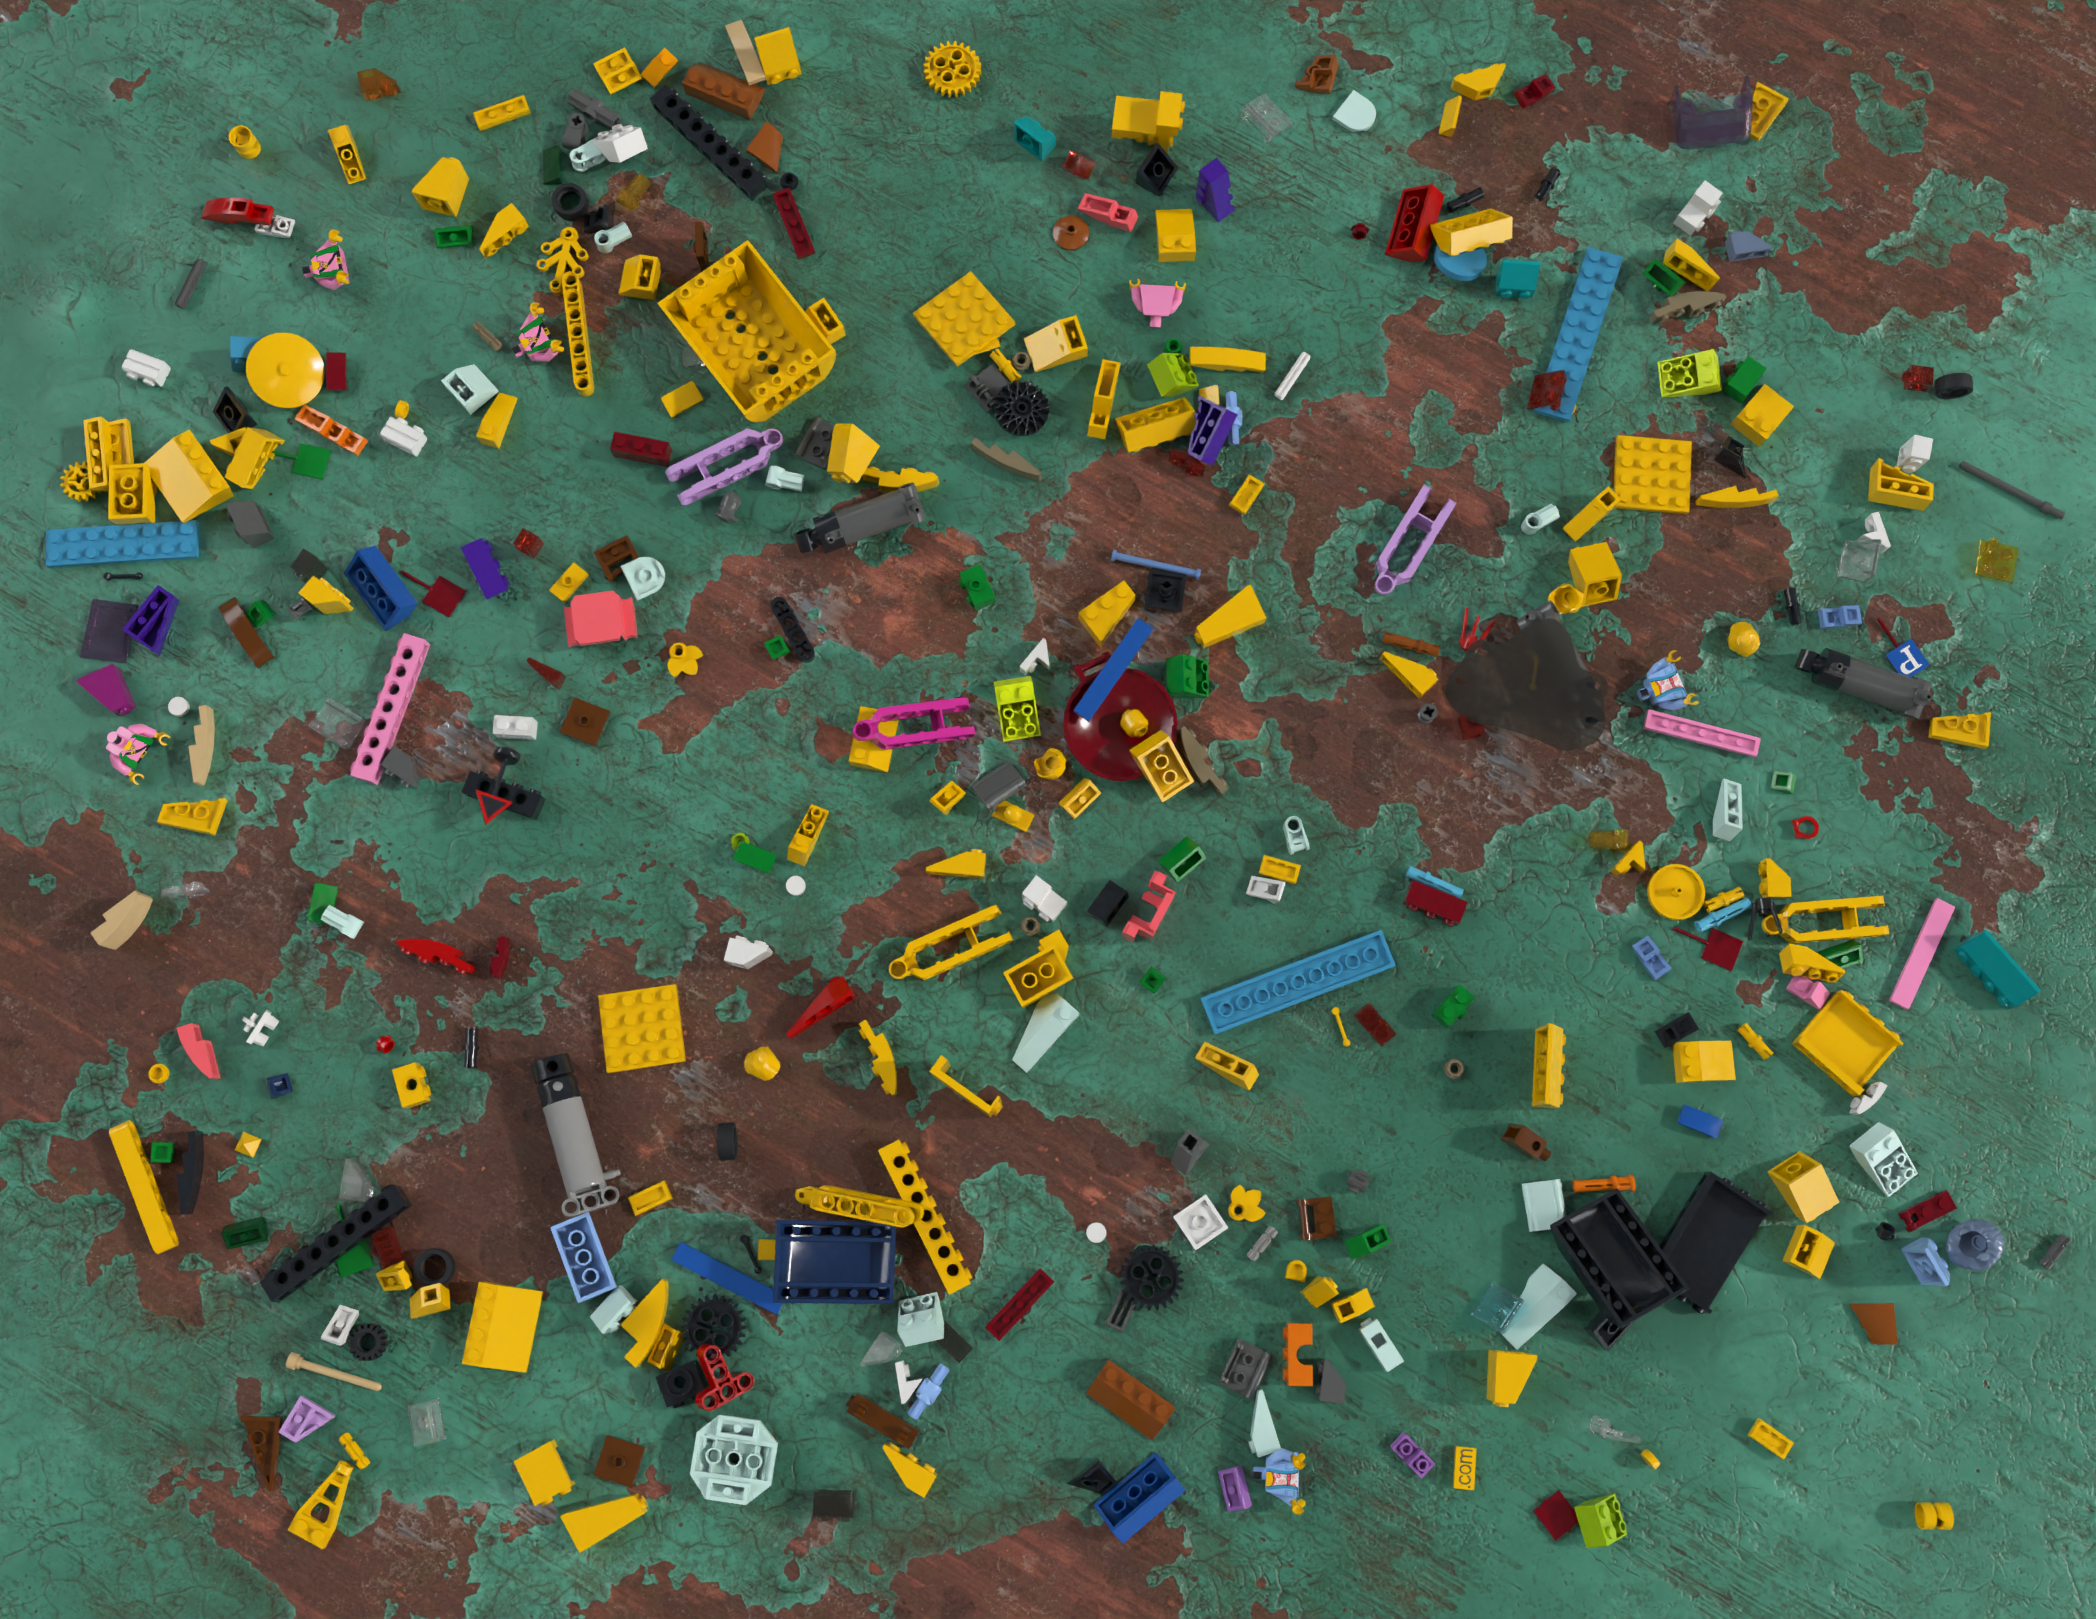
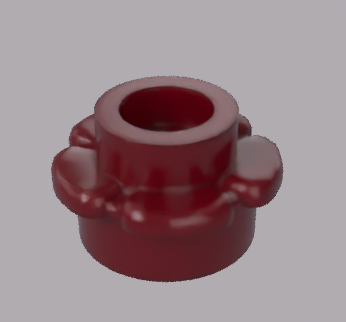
M1363 223L1353 225L1351 227L1352 237L1356 240L1365 239L1369 232L1368 227Z

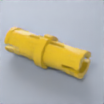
M995 349L996 353L993 351L990 354V358L998 365L999 371L1004 373L1011 383L1015 380H1020L1022 376L1012 366V362L1007 360L999 349Z
M1736 887L1726 893H1718V896L1704 901L1703 905L1704 908L1708 907L1706 911L1709 913L1722 906L1727 907L1729 903L1744 898L1743 891L1739 892L1742 890L1740 887Z
M1747 1022L1737 1029L1748 1042V1046L1750 1048L1753 1047L1763 1060L1769 1058V1055L1771 1056L1774 1053L1762 1041V1037L1751 1029Z

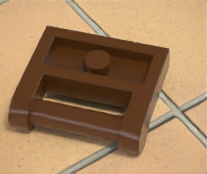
M628 535L594 552L609 582L614 581V578L624 573L621 566L611 572L609 567L630 556L634 560L639 558Z
M1332 1197L1296 1200L1300 1212L1301 1240L1337 1237ZM1307 1205H1312L1315 1233H1310Z

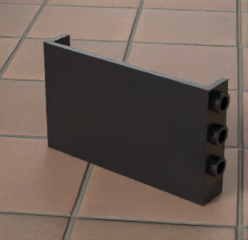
M1705 1172L1659 1245L1690 1288L1676 1298L1684 1303L1686 1301L1693 1305L1692 1309L1700 1314H1711L1713 1310L1709 1308L1764 1217L1771 1216L1772 1214L1767 1209L1768 1206L1759 1200L1757 1202L1750 1198L1751 1194L1747 1191L1736 1189L1733 1187L1734 1183L1727 1178L1721 1179L1712 1172Z

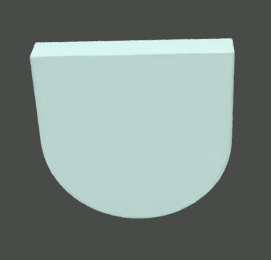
M1353 90L1335 113L1332 120L1351 132L1366 131L1371 128L1375 121L1376 110L1371 101Z
M640 557L621 566L637 600L657 592L665 581L664 568L654 558Z

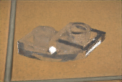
M192 881L191 884L184 883L183 888L178 886H171L170 889L163 888L161 895L173 899H188L208 894L210 889L203 887L204 883Z

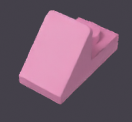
M1793 976L1785 989L1818 1010L1822 1009L1830 995L1820 981L1814 983L1801 976Z

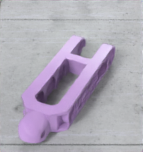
M747 428L666 469L665 473L669 481L673 482L700 470L704 480L677 495L682 505H688L766 467L770 452L782 445L783 437L776 429H768L759 433ZM749 445L757 447L759 455L746 461L744 459L742 463L730 469L726 468L724 472L714 477L710 475L706 466Z
M1423 485L1376 563L1379 577L1375 582V590L1378 594L1388 595L1396 585L1410 581L1455 507L1456 502L1448 498L1436 520L1432 521L1418 513L1432 490L1427 485ZM1412 524L1427 533L1405 571L1396 575L1387 570V563Z

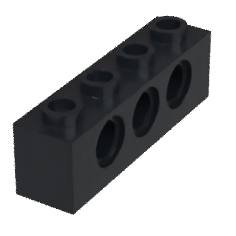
M477 770L476 773L470 771L461 792L468 797L478 800L475 790L483 792L484 785L490 784V789L485 793L492 795L497 776L492 779L487 777L488 774L483 771ZM502 779L497 797L501 798V792L508 790V795L502 799L513 802L505 810L538 820L546 800L541 796V792L534 789L527 791L520 784L512 783V785L505 783L506 780ZM526 796V801L523 804H518L519 798Z

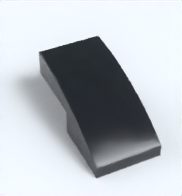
M1687 1012L1654 1032L1663 1047L1667 1048L1699 1030L1690 1013Z

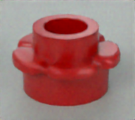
M390 1035L381 1036L376 1042V1050L387 1054L394 1048L395 1041L391 1039Z

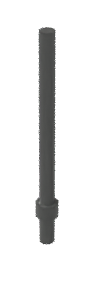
M1962 461L1959 465L1963 470L2030 503L2045 514L2049 513L2059 519H2062L2065 515L2064 512L2054 508L2053 504L2047 501L2043 502L1965 461Z

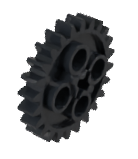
M1144 1245V1251L1136 1248V1255L1133 1252L1129 1253L1131 1260L1128 1258L1124 1259L1127 1266L1121 1265L1120 1267L1125 1271V1273L1119 1274V1277L1124 1278L1119 1285H1125L1126 1287L1122 1290V1293L1128 1292L1129 1295L1126 1299L1133 1298V1306L1139 1302L1140 1309L1147 1305L1148 1311L1151 1310L1152 1306L1158 1311L1160 1304L1163 1308H1166V1301L1172 1304L1173 1299L1171 1296L1178 1298L1179 1295L1176 1290H1182L1178 1283L1183 1282L1184 1279L1179 1278L1178 1275H1181L1183 1271L1177 1270L1181 1263H1174L1173 1261L1176 1259V1256L1170 1258V1250L1164 1254L1162 1246L1158 1251L1155 1245H1152L1151 1250H1148L1147 1245ZM1151 1260H1159L1161 1268L1153 1269L1150 1264ZM1143 1261L1146 1262L1150 1274L1156 1276V1278L1154 1279V1283L1159 1289L1160 1294L1156 1293L1152 1281H1147L1146 1278L1149 1275L1146 1268L1143 1266ZM1133 1269H1142L1143 1277H1134ZM1164 1277L1169 1280L1170 1286L1168 1288L1161 1287L1159 1283L1161 1278ZM1142 1287H1150L1152 1295L1149 1297L1144 1296L1141 1292Z
M717 1294L713 1295L712 1300L709 1295H706L705 1302L699 1298V1305L692 1303L693 1311L686 1310L689 1318L682 1319L687 1322V1325L681 1327V1329L687 1330V1333L683 1334L682 1337H688L689 1340L685 1342V1345H692L689 1351L698 1350L704 1344L717 1346L723 1358L724 1353L728 1357L731 1356L730 1350L738 1351L736 1344H743L739 1338L746 1337L742 1330L748 1327L742 1325V1322L747 1320V1318L740 1317L744 1310H736L739 1304L731 1305L732 1298L726 1302L725 1295H722L720 1300H718ZM706 1309L712 1312L710 1320H705L703 1317V1312ZM725 1314H728L732 1319L729 1326L724 1325L722 1322ZM700 1321L709 1325L716 1322L717 1327L729 1329L731 1333L729 1334L721 1330H716L713 1333L712 1328L700 1326L697 1322ZM703 1329L706 1331L707 1336L705 1340L698 1338V1330ZM719 1334L724 1335L726 1338V1343L723 1346L718 1345L716 1341ZM711 1349L707 1350L706 1358L712 1355Z

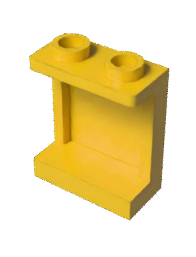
M555 1439L513 1461L535 1506L540 1503L542 1507L554 1501L552 1496L558 1493L560 1496H563L572 1491L571 1486L576 1484L574 1480L571 1481L556 1450L558 1445Z

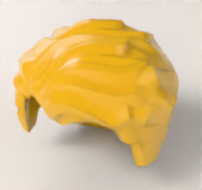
M1563 583L1549 594L1548 601L1551 600L1555 604L1560 614L1576 613L1583 604L1584 595L1571 584Z
M1738 622L1731 626L1730 634L1727 638L1730 650H1733L1742 657L1755 653L1759 648L1760 640L1753 626L1747 622Z
M1048 749L1042 757L1034 761L1037 775L1048 780L1059 778L1065 771L1066 759L1060 750Z
M760 1047L746 1055L744 1068L748 1074L766 1081L772 1079L778 1073L780 1062L769 1047Z

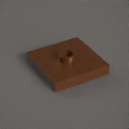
M700 221L695 222L694 251L702 272L709 267L708 238L703 223Z
M574 697L560 733L596 747L611 712Z
M607 1435L593 1476L632 1488L646 1447Z

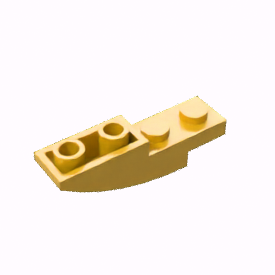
M876 467L866 468L862 475L864 481L878 483L879 490L888 493L898 490L899 486L907 483H915L917 492L934 488L939 484L936 474L932 472H918L914 468H902L900 475H898L894 471L884 472Z
M864 1020L859 1023L861 1029L858 1031L864 1040L868 1038L871 1044L868 1048L872 1055L879 1057L872 1061L874 1066L871 1069L877 1078L881 1076L884 1082L881 1086L885 1093L895 1096L897 1093V1072L889 1043L883 1033L875 1036L868 1022Z

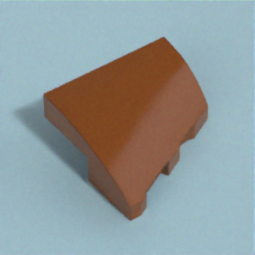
M1318 55L1313 64L1305 70V76L1302 80L1295 82V87L1313 93L1331 94L1339 66L1336 55Z
M765 122L746 151L749 155L760 160L763 166L778 173L783 136L775 127Z
M1850 1303V1308L1855 1311L1860 1320L1859 1323L1866 1330L1871 1344H1898L1894 1303Z

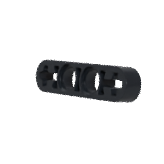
M783 597L774 598L771 602V609L796 654L802 662H812L815 658V651L789 604ZM778 602L783 604L782 607L785 611L783 615L779 608H776ZM791 617L794 620L793 625L785 626L783 624L784 619ZM794 634H802L803 639L800 642H794L792 640ZM803 645L808 652L811 651L808 658L802 656L804 653L801 646Z

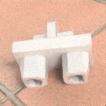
M266 1009L258 1023L255 1022L259 1016L256 1013H253L250 1019L247 1017L242 1019V1021L247 1023L243 1029L244 1031L249 1032L251 1027H254L246 1041L251 1045L252 1043L260 1046L265 1045L269 1036L263 1034L260 1030L263 1026L274 1030L279 1023V1020L271 1015L272 1012Z

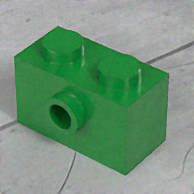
M1654 259L1642 273L1653 282L1652 286L1659 292L1663 290L1670 297L1676 295L1686 283L1658 259Z
M1749 356L1744 362L1740 360L1734 368L1736 370L1734 376L1730 374L1725 380L1724 384H1726V387L1723 389V392L1739 403H1742L1767 368Z
M980 564L960 572L958 582L961 589L966 590L968 594L966 600L969 607L973 606L974 610L977 611L996 603L995 595Z
M1186 836L1161 857L1158 862L1165 873L1178 883L1202 863L1206 856L1199 845Z
M1460 984L1454 988L1431 1016L1446 1029L1457 1018L1460 1020L1468 1012L1466 1007L1475 997Z

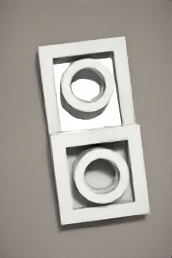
M276 215V217H272L270 226L256 224L255 232L268 236L290 238L295 220Z
M1882 1082L1870 1084L1866 1090L1867 1096H1857L1852 1100L1849 1113L1851 1115H1858L1868 1110L1877 1102L1888 1085Z

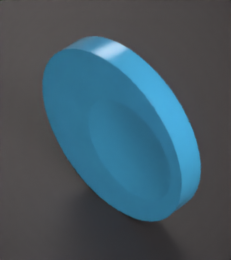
M1438 244L1434 250V261L1440 271L1448 277L1459 281L1476 279L1482 274L1487 263L1486 253L1481 247L1475 248L1472 252H1460L1457 256H1449L1448 253L1441 251Z

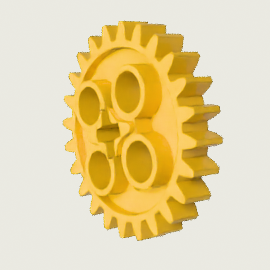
M947 41V46L940 43L939 49L934 46V52H928L929 57H925L923 72L926 83H929L930 89L934 88L935 93L941 91L942 97L945 93H948V98H951L952 94L958 98V93L965 96V90L971 93V87L976 88V82L980 81L981 62H979V56H976L975 50L970 52V46L964 48L963 42L957 46L956 41H954L953 45H950V42Z

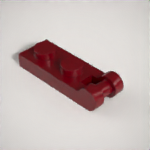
M1944 1190L1901 1211L1898 1215L1901 1220H1904L1907 1232H1912L1957 1209L1948 1190ZM1912 1214H1914V1216H1915V1218H1916V1221H1914V1222H1913V1220H1912V1218H1911V1215H1912Z

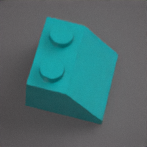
M1028 116L1015 120L1014 141L1043 161L1056 146V137L1053 132L1045 130L1037 120H1032Z
M1503 260L1496 274L1495 296H1501L1502 298L1519 297L1520 299L1532 298L1536 291L1540 262Z

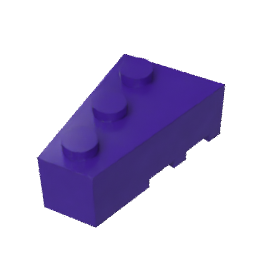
M1199 396L1198 413H1195L1194 418L1196 419L1195 428L1191 433L1187 454L1202 462L1213 465L1238 414Z
M480 538L460 547L486 599L509 590L508 585L510 583L506 575H502L499 569L502 567L497 557L494 558L493 549L488 540Z
M157 585L122 630L160 656L180 600Z

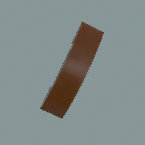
M236 597L219 606L231 631L258 668L275 658L247 618L246 612Z

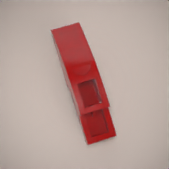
M217 198L206 201L201 218L231 224H238V221L270 226L274 208L269 205L256 204L252 199Z
M426 939L398 940L396 943L401 946L400 951L410 956L413 952L418 955L417 959L425 964H428L429 961L436 963L437 960L446 966H449L451 963L456 966V971L464 975L466 972L473 974L476 969L473 965L460 959L463 951L441 942Z

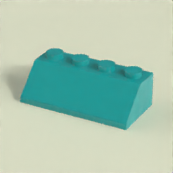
M1988 930L1971 934L1954 948L1957 957L1971 968V973L1984 983L1985 989L1993 993L1997 998V1002L2006 1009L2019 1006L2041 991Z

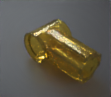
M637 173L627 188H622L619 191L616 202L630 211H635L640 204L642 195L651 185L650 181L641 173Z
M1629 830L1591 831L1589 837L1590 848L1627 851L1629 850Z

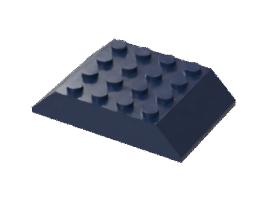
M776 1220L773 1303L893 1304L896 1227L866 1221Z

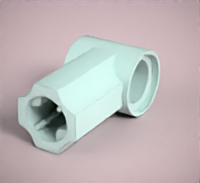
M622 222L607 231H598L594 239L598 250L601 253L607 254L613 250L614 246L631 238L632 234L626 223Z
M770 466L765 485L777 490L785 488L801 492L805 476L788 472L778 466Z
M1549 504L1535 513H1530L1522 522L1521 530L1524 534L1533 535L1537 530L1559 519L1558 509L1556 506ZM1528 521L1533 522L1535 527L1530 526Z
M331 905L326 908L321 917V920L334 926L339 929L338 931L353 939L364 924L362 920L350 914L347 915Z

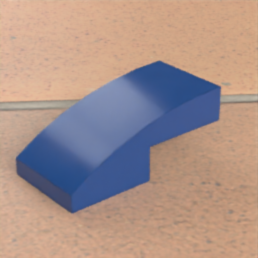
M1683 1105L1677 1123L1717 1139L1723 1120L1701 1110Z

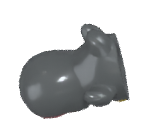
M734 492L726 493L720 504L721 507L718 508L715 515L729 524L737 522L739 518L735 517L734 514L742 504L740 496Z

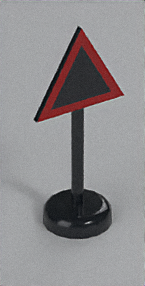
M496 747L493 751L495 760L502 764L492 795L475 790L485 825L513 803L497 797L506 765H515L520 760V754L508 747Z

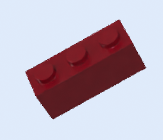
M614 432L610 446L614 457L665 467L669 466L672 454L669 442Z
M1413 880L1408 887L1402 904L1412 912H1417L1418 910L1425 913L1424 916L1433 920L1438 918L1443 920V924L1453 927L1460 924L1468 902Z

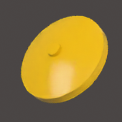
M274 333L265 336L252 347L246 361V374L251 388L263 401L275 407L296 408L309 403L317 396L324 382V364L319 352L309 341L292 333Z

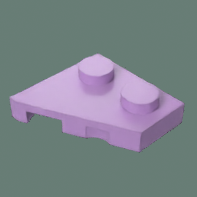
M302 1395L280 1428L279 1433L293 1442H298L333 1419L335 1414Z

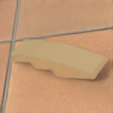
M742 20L725 25L748 84L752 85L766 80Z
M207 705L199 706L201 725L194 726L196 745L188 746L193 783L199 786H205L214 749V711Z

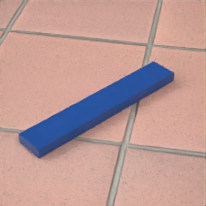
M1137 618L1073 712L1088 722L1091 720L1154 628L1140 618Z
M680 1242L671 1259L778 1315L783 1303H773L772 1288L683 1242Z

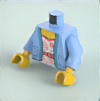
M1677 650L1671 651L1668 658L1664 657L1653 664L1647 672V678L1643 681L1645 688L1637 690L1638 698L1641 701L1649 698L1653 706L1658 705L1662 709L1671 711L1687 707V704L1696 706L1699 703L1698 701L1691 703L1690 699L1697 695L1694 693L1687 695L1675 664H1671V662H1677L1681 659V656L1676 660L1672 658V654L1677 652Z
M1281 1448L1266 1456L1265 1467H1253V1479L1265 1480V1490L1289 1506H1292L1293 1513L1300 1515L1304 1512L1302 1508L1306 1503L1303 1499L1297 1501L1296 1497H1298L1299 1470H1302L1307 1465L1306 1462H1302L1305 1459V1455Z

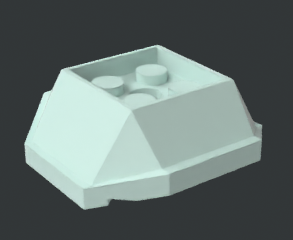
M720 1414L696 1433L690 1475L705 1499L747 1505L772 1485L778 1442L761 1420ZM731 1453H737L739 1455V1463L735 1464L731 1462Z

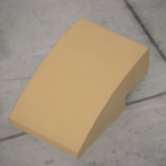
M134 891L102 914L106 922L91 932L98 945L116 950L124 944L147 915L153 901L152 897Z

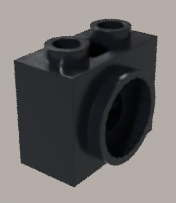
M697 1360L656 1376L667 1408L673 1405L675 1409L685 1405L684 1400L692 1398L694 1401L697 1394L707 1388ZM678 1376L685 1378L686 1383L684 1387L677 1385L676 1380Z

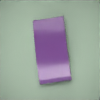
M1404 1432L1389 1446L1421 1479L1435 1465L1424 1451Z

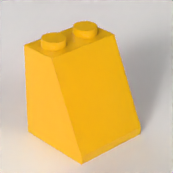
M442 157L412 189V194L421 209L457 217L469 177L458 159Z
M835 424L827 472L832 475L831 478L837 483H858L880 445L854 424Z
M1607 542L1570 549L1568 563L1575 588L1584 595L1581 607L1617 600L1622 574Z
M1800 1151L1767 1171L1795 1216L1806 1223L1815 1220L1817 1216L1832 1209L1833 1206L1839 1203L1822 1164Z
M1488 1350L1486 1399L1499 1407H1509V1404H1515L1537 1361V1355L1524 1352Z

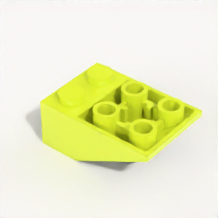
M1714 349L1657 362L1662 397L1705 395L1722 391L1718 356Z
M1031 676L993 682L1003 742L1041 736Z

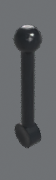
M106 572L103 577L108 581L112 578H136L140 580L143 578V574L141 572L136 574H110Z
M742 1235L740 1241L744 1243L755 1267L754 1272L760 1274L762 1268L758 1266L747 1242L748 1237Z

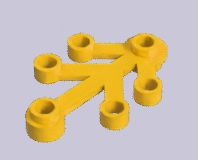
M573 227L564 228L560 232L559 238L551 243L544 242L541 245V250L545 255L552 254L554 249L563 245L561 251L546 260L540 259L537 261V267L541 272L547 271L550 266L558 262L555 279L549 284L551 292L557 296L563 294L562 276L564 275L567 263L571 267L572 272L575 273L577 270H581L577 274L578 278L584 276L583 268L576 263L569 253L570 247L574 248L580 261H586L589 257L587 251L582 249L577 242L578 232ZM585 253V256L580 257V254Z

